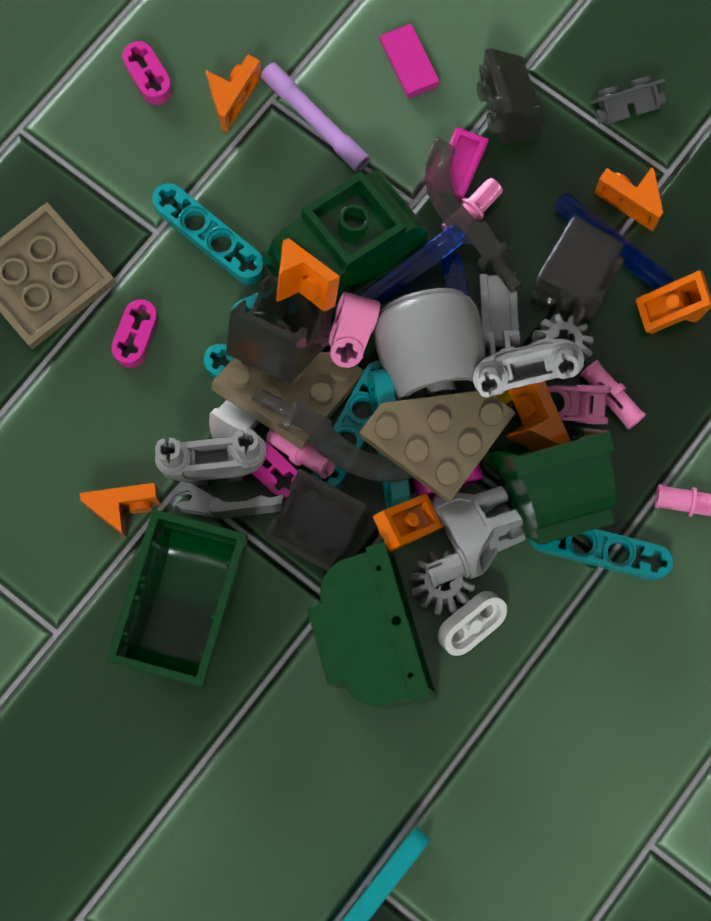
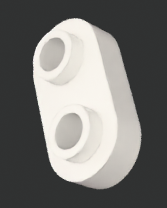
M491 591L477 594L442 623L437 636L439 644L451 655L460 656L466 654L503 623L507 615L506 603Z

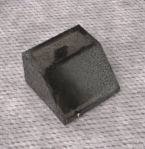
M494 48L486 49L483 65H479L480 82L476 83L480 102H486L489 113H487L486 117L490 133H496L500 145L540 135L544 118L523 57Z

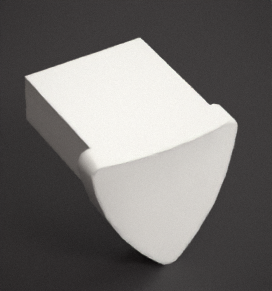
M228 400L219 408H214L210 412L209 417L212 439L234 437L240 430L247 433V430H253L259 423L258 420Z

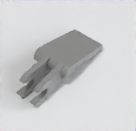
M516 272L509 273V275L487 276V274H480L481 321L485 348H488L489 356L496 354V348L519 347L520 334Z
M182 483L174 490V492H177L176 495L192 496L189 501L175 504L182 513L215 519L284 511L286 500H283L284 494L270 498L260 495L247 501L224 502L192 483Z

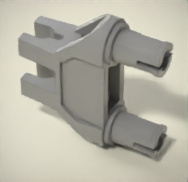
M550 337L537 340L535 344L500 349L498 353L488 356L479 362L474 370L473 383L479 394L483 397H490L502 394L505 390L555 378H572L581 371L584 364V355L576 343L567 339L551 340Z
M240 430L234 437L180 442V440L169 438V442H167L163 438L155 446V463L159 471L169 479L190 482L195 486L208 485V480L227 478L229 483L244 481L243 476L258 470L264 463L267 455L265 442L253 430H247V433Z
M502 486L475 495L457 492L449 503L438 495L431 496L430 501L455 553L430 564H424V569L433 588L462 576L472 579L486 572L498 552L526 540L525 534L520 527L523 525L522 518L516 509L510 511L506 504L509 501L508 495Z

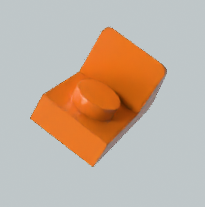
M247 54L241 65L237 64L233 68L229 81L206 71L209 89L221 129L227 133L261 80L260 60Z
M653 167L638 187L632 185L630 179L618 172L614 173L608 168L599 178L594 191L595 195L652 232L654 231L663 214Z
M291 239L283 240L276 301L279 302L299 292L324 312L335 307L340 276Z
M701 270L635 299L645 331L651 334L683 320L695 323L711 308V295Z
M545 381L513 388L508 391L523 424L507 434L506 437L534 452L571 441Z
M155 483L80 493V501L125 538H127L124 510L129 509L130 513L139 514L152 511V506L161 505L160 492Z
M427 493L372 516L380 536L385 541L389 551L392 552L443 527Z

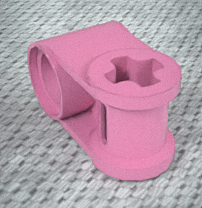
M348 292L342 293L329 333L330 355L336 365L350 368L361 361L370 334L373 332L380 312L379 301Z
M555 385L547 387L550 393L558 392L564 398V408L558 412L561 420L586 424H608V418L605 417L606 394L610 393V386ZM592 396L594 397L593 413L591 412Z

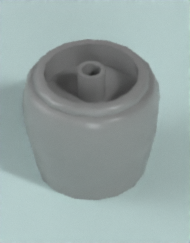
M434 288L401 296L389 302L381 309L373 330L374 342L382 368L388 372L393 383L397 401L478 391L473 383V374L476 366L485 358V338L479 311L469 296H466L462 291L452 288Z

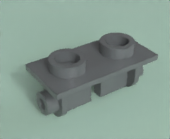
M649 75L630 81L632 88L620 91L618 85L599 90V98L589 101V105L598 102L599 109L595 110L597 122L609 125L613 122L629 118L630 113L627 104L632 103L635 116L660 109L661 105L666 103V97L662 90L658 91L656 84L665 82V79L652 81V77Z

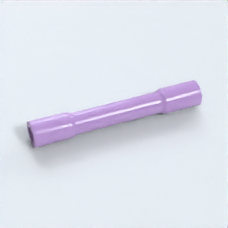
M275 62L269 64L263 70L261 78L282 99L286 100L355 172H359L368 164L370 156L350 136L345 135Z

